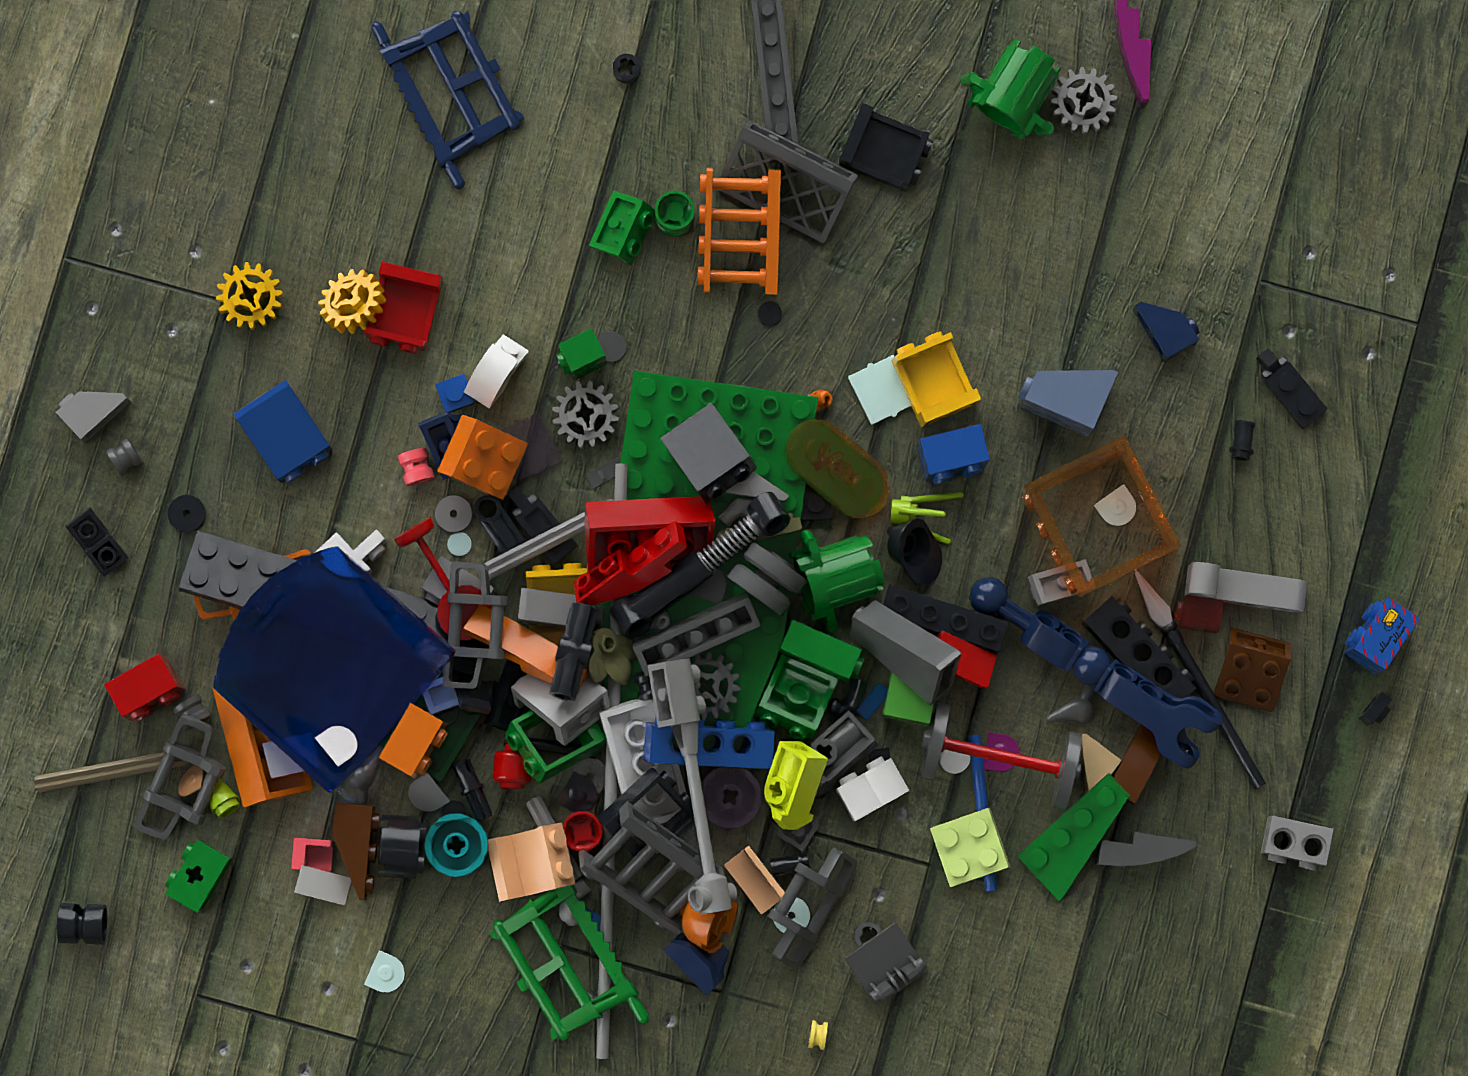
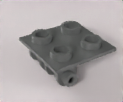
M896 922L845 957V960L877 1007L928 971L926 964L917 955Z

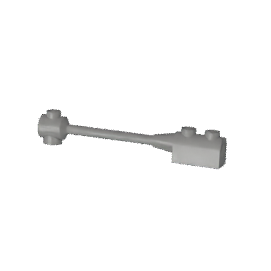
M690 658L648 665L658 728L672 727L679 749L685 760L704 874L695 882L696 886L690 888L688 893L689 904L694 911H700V914L732 909L731 902L736 900L737 890L733 883H727V877L716 873L696 755L698 753L699 715L703 714L706 709L703 697L696 696L694 683H698L700 680V670L697 665H691Z

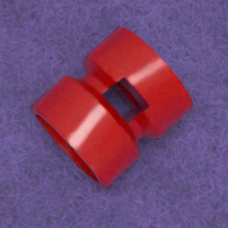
M578 811L571 814L563 824L566 843L572 850L580 852L584 849L586 852H590L600 845L603 838V827L594 814L587 811Z

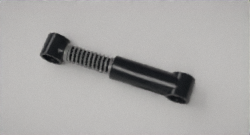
M765 492L756 496L748 506L749 514L748 516L746 515V518H743L744 522L741 523L739 521L740 525L738 526L734 524V529L730 528L729 533L725 531L726 535H721L720 540L716 538V543L712 541L713 545H707L708 549L703 548L704 552L701 553L694 550L674 565L670 573L643 588L637 594L627 595L616 601L611 607L610 613L625 637L635 639L645 634L651 628L652 621L713 576L712 569L715 570L716 565L720 566V562L725 563V559L729 560V555L734 556V552L738 553V548L742 550V545L747 546V542L751 543L752 539L756 540V537L761 536L763 533L766 536H773L783 531L790 523L791 518L773 492Z

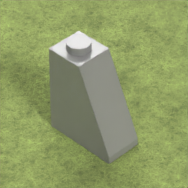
M521 588L518 620L521 624L565 629L569 609L572 603H577L576 595ZM598 604L591 605L593 608L598 609L593 632H595L596 624L602 625L603 606H598Z

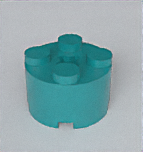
M449 814L439 818L429 829L425 838V853L428 861L440 873L451 877H465L475 873L484 865L489 853V838L483 826L475 819L464 814ZM455 837H458L461 842H465V847L461 848L460 854H456L455 850L449 849V844L454 843Z

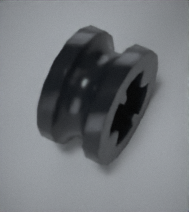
M624 53L619 55L613 62L615 78L624 84L637 80L640 75L639 60L632 54ZM622 62H627L628 65L630 62L633 63L632 74L626 75V72L623 74L619 72L622 69Z

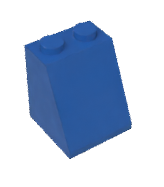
M286 380L233 414L280 483L285 480L287 483L295 481L303 475L302 469L311 463L313 466H317L329 457L328 452L332 450Z

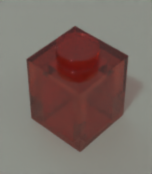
M1192 595L1184 596L1183 602H1177L1175 619L1180 620L1179 628L1216 634L1220 629L1224 601Z

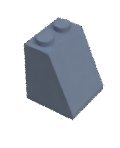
M1114 370L1037 371L1033 378L1027 376L1018 395V398L1023 400L1020 408L1088 437L1096 425L1118 372Z

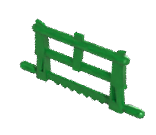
M574 885L546 891L534 901L530 898L524 907L504 922L496 920L493 923L494 930L488 932L492 938L502 942L523 977L516 983L521 992L530 989L552 1026L550 1035L553 1041L558 1037L562 1041L568 1040L570 1037L569 1031L593 1019L603 1018L601 1013L626 1001L629 1002V1007L640 1024H647L650 1018L641 1001L636 998L639 995L637 988L629 978L624 976L622 962H616V952L610 951V942L604 941V932L598 931V922L592 921V912L586 911V902L579 901L576 893L578 892ZM564 901L615 984L614 987L593 1000L542 918L543 914ZM529 923L532 924L552 958L551 961L535 971L532 970L511 935ZM558 969L581 1006L563 1019L540 981Z

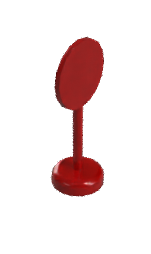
M430 516L394 538V541L399 547H406L416 541L447 590L438 604L437 618L441 628L448 634L450 603L447 600L448 593L450 592V580L423 538L435 527V522ZM459 585L458 594L482 595L481 589L472 585ZM463 604L461 640L474 639L466 635L463 628L478 608V604ZM483 605L492 610V605Z

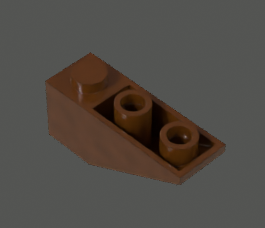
M335 803L332 834L359 900H367V894H373L374 876L369 875L370 863L376 862L377 844H372L373 832L379 831L380 813H375L374 806Z

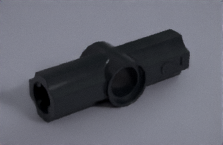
M572 603L569 609L564 635H561L555 656V662L557 663L549 695L557 699L575 701L578 695L583 669H586L591 652L592 642L590 640L598 609L593 608L591 605Z

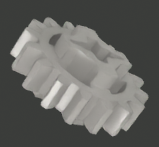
M1080 67L1077 75L1070 69L1067 72V80L1061 76L1058 78L1057 83L1061 88L1053 87L1051 93L1057 96V98L1050 100V106L1058 108L1053 112V117L1061 116L1063 118L1060 123L1061 127L1070 124V133H1074L1077 127L1081 128L1083 135L1087 134L1089 127L1098 132L1100 129L1099 122L1107 125L1110 121L1106 114L1114 115L1116 109L1110 104L1117 101V96L1109 94L1114 89V85L1109 84L1106 86L1104 82L1107 76L1104 74L1100 78L1096 77L1095 68L1092 69L1090 74H1086L1084 67ZM1084 82L1082 86L1076 89L1070 87L1075 83ZM1094 87L1099 89L1103 98L1097 96ZM1088 90L1086 96L1087 103L1083 106L1082 111L1079 112L1080 98ZM1064 104H1067V105L1070 106V108H1071V110H1072V112H1073V115H1070V114L1068 113V111L1066 110ZM1090 113L1097 115L1092 119L1083 120V117Z
M579 381L576 382V390L574 391L566 386L565 392L567 396L564 398L557 395L556 400L561 404L560 407H552V412L559 415V417L552 420L553 425L562 426L557 432L558 435L563 436L567 434L566 442L569 445L574 440H577L580 449L583 448L585 442H589L591 448H595V440L597 439L603 443L607 442L604 434L606 432L614 434L615 430L610 424L619 422V417L612 415L613 412L619 410L618 405L609 404L614 398L613 394L610 393L604 396V386L601 385L595 390L593 389L592 381L588 382L586 388H582ZM587 395L596 397L603 404L595 405L587 400ZM576 398L577 403L573 410L565 413L568 404ZM582 402H584L588 412H594V414L590 415L589 428L582 417L577 418V416L581 415ZM606 417L603 426L595 432L594 426L598 420ZM569 425L580 427L584 430L585 435L574 432L569 428Z

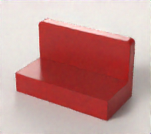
M945 631L935 635L961 652L955 677L982 689L988 687L997 658L996 654Z

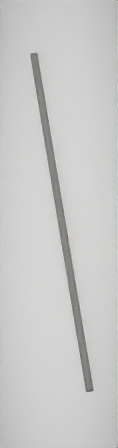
M615 464L614 501L627 500L628 464ZM621 598L612 600V601H611V607L613 606V604H614L616 601H618V600L621 599ZM610 613V629L616 635H621L622 630ZM608 677V697L610 707H614L620 704L621 684L614 682ZM607 741L604 811L617 799L618 783ZM605 827L603 829V847L614 837ZM615 854L605 864L614 871ZM602 884L600 932H604V941L610 942V951L612 952L614 892ZM600 959L598 996L611 988V978ZM610 1010L601 1013L603 1018L597 1019V1059H609Z

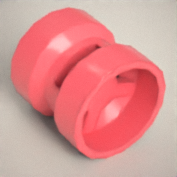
M427 448L410 450L397 456L399 465L405 471L403 476L405 486L418 485L435 478L433 469L428 466L427 460L429 455Z

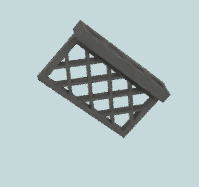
M748 120L742 127L736 145L720 178H728L729 174L737 171L741 172L743 178H749L746 169L759 164L764 176H768V168L765 162L772 160L781 162L786 173L781 175V180L788 178L793 194L780 198V203L795 198L800 214L789 217L783 213L780 204V222L825 243L858 175ZM743 144L755 149L758 160L743 164L739 153ZM762 153L768 155L769 157L764 158ZM735 161H737L738 167L732 168ZM803 173L810 177L813 188L798 192L793 176ZM817 181L823 183V185L818 186ZM831 187L841 193L837 203L826 206L820 190ZM719 190L757 210L768 206V202L762 203L756 199L754 191H748V196L742 193L746 191ZM815 192L820 208L805 212L800 197ZM834 209L829 217L828 210ZM823 213L826 222L823 233L811 228L808 220L809 216Z

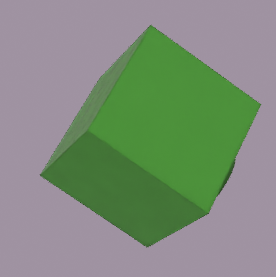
M891 671L882 717L928 726L934 703L930 706Z

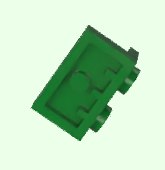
M613 190L589 246L596 251L619 258L625 264L632 265L635 257L641 251L642 242L648 229L651 228L654 222L655 209L644 200Z

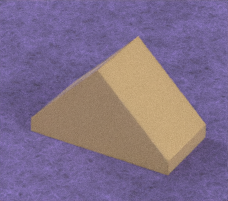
M1082 734L1080 750L1085 793L1108 772L1112 774L1122 761L1088 734Z

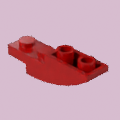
M673 521L665 528L660 529L645 543L637 546L630 554L618 549L610 556L605 557L601 563L587 573L582 574L574 582L576 602L596 605L612 601L641 590L672 571L670 560L687 548L683 526L677 521Z

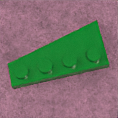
M1108 772L1021 851L1017 857L1060 902L1130 794Z

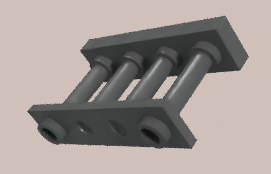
M626 801L619 809L622 828L595 857L582 849L579 852L580 870L589 880H597L651 917L654 923L662 930L668 929L675 935H678L681 932L678 913L689 902L688 893L690 888L696 886L695 882L704 875L700 852ZM637 836L645 842L646 845L619 874L605 865L630 837ZM655 853H661L669 858L670 862L643 890L630 882L631 878ZM715 863L716 873L724 876L723 868ZM679 870H686L694 878L667 907L653 898Z

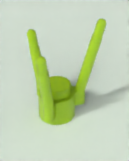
M956 492L915 497L901 496V500L893 499L890 523L898 525L908 523L910 520L915 519L916 515L945 517V511L918 509L917 504L914 503L963 498L964 494ZM931 532L938 542L947 545L951 543L949 538Z

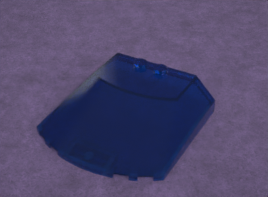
M335 546L306 555L283 570L278 571L249 598L233 621L225 644L221 647L213 688L318 784L331 793L366 761L399 723L409 704H415L441 675L456 650L344 551ZM333 726H342L349 729L357 739L355 754L339 767L315 739L319 734Z

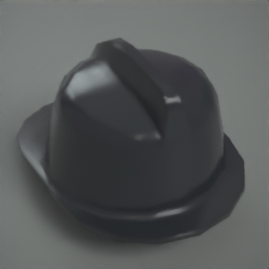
M915 518L908 523L899 524L896 527H888L887 534L889 539L887 550L892 560L902 565L915 583L926 585L934 581L941 570L942 551L926 522Z

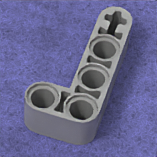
M1192 562L1188 565L1184 596L1213 602L1304 613L1308 582L1293 578L1222 569L1219 565L1211 563Z

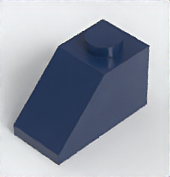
M1144 302L1136 304L1133 308L1135 315L1163 362L1198 342L1199 338L1197 335L1200 333L1194 320L1192 318L1187 319L1184 313Z

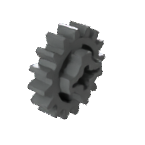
M711 652L707 653L706 659H701L699 653L696 654L695 662L691 663V665L695 664L697 666L709 664L718 667L714 673H703L699 668L701 677H704L706 680L712 678L715 681L712 687L717 698L707 691L701 693L698 689L701 683H694L696 696L711 699L715 704L714 706L706 707L705 712L701 714L703 720L706 719L707 712H712L714 718H718V710L721 708L725 712H729L727 702L736 703L737 699L732 696V692L740 690V686L733 685V681L739 678V674H730L729 672L733 664L729 663L724 666L722 664L724 656L722 655L717 660H712ZM726 677L728 690L726 696L723 697L719 692V683Z

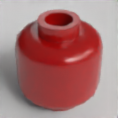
M505 744V750L497 751L494 754L493 780L496 783H500L501 789L522 790L526 784L532 782L533 777L525 770L521 754L518 751H513L509 744Z

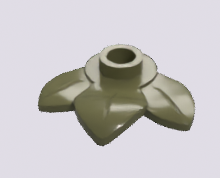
M609 628L597 629L592 634L590 640L592 642V654L588 660V671L594 683L600 682L606 675L618 684L626 685L631 676V663L629 660L637 657L633 649L632 639L626 638L624 634L616 635Z

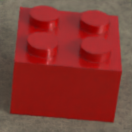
M159 653L104 684L121 717L130 721L136 720L137 722L153 714L152 709L156 706L163 704L166 707L181 698L179 693L185 691L168 658Z

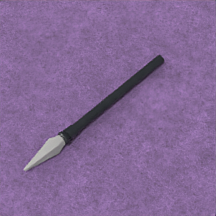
M1136 571L1135 576L1150 619L1161 628V634L1166 635V640L1174 648L1183 666L1194 677L1195 681L1193 683L1203 700L1221 713L1222 724L1219 728L1254 788L1261 787L1266 782L1185 645L1179 629H1176L1177 623L1172 619L1170 607L1143 576Z

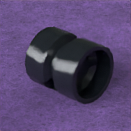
M61 903L57 918L58 943L77 944L80 939H83L85 944L104 945L108 922L107 906L103 904H87L85 908H82L80 904Z

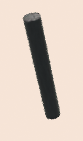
M506 734L504 739V746L505 744H508ZM528 737L536 751L568 755L583 746L574 743H568L564 746L559 741ZM597 753L588 758L596 759Z

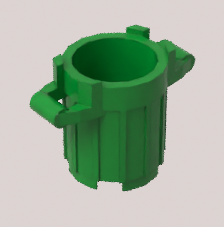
M1013 40L1010 46H1006L986 81L978 77L975 72L964 74L961 77V84L973 91L967 106L972 109L975 106L991 121L1012 131V136L1017 139L1023 140L1024 136L1029 138L1032 131L1036 132L1038 136L1049 135L1054 130L1053 125L1046 122L1037 113L1056 83L1061 67L1054 69L1052 65L1055 60L1039 48L1032 45L1030 50H1024L1019 48L1020 40Z
M803 530L800 533L803 549L789 553L790 558L794 557L795 572L808 581L801 591L804 598L801 601L802 608L805 614L809 612L813 614L810 616L811 621L820 619L828 631L834 632L838 628L834 614L835 608L877 595L878 591L883 590L881 585L885 584L881 564L879 559L874 561L870 551L867 552L866 548L872 547L873 544L866 535L862 537L854 536L818 548V540L811 531Z

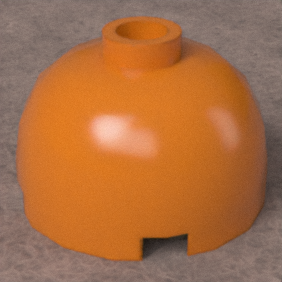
M735 901L731 902L732 909L700 914V911H694L688 902L680 910L684 935L699 949L708 953H715L724 944L719 941L723 932L725 931L729 935L737 916L738 903Z

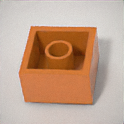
M462 415L437 472L488 495L504 500L528 443L478 419Z
M410 703L378 758L414 779L419 774L424 776L433 761L429 758L434 747L440 749L448 736V732L445 730L447 725L440 719Z

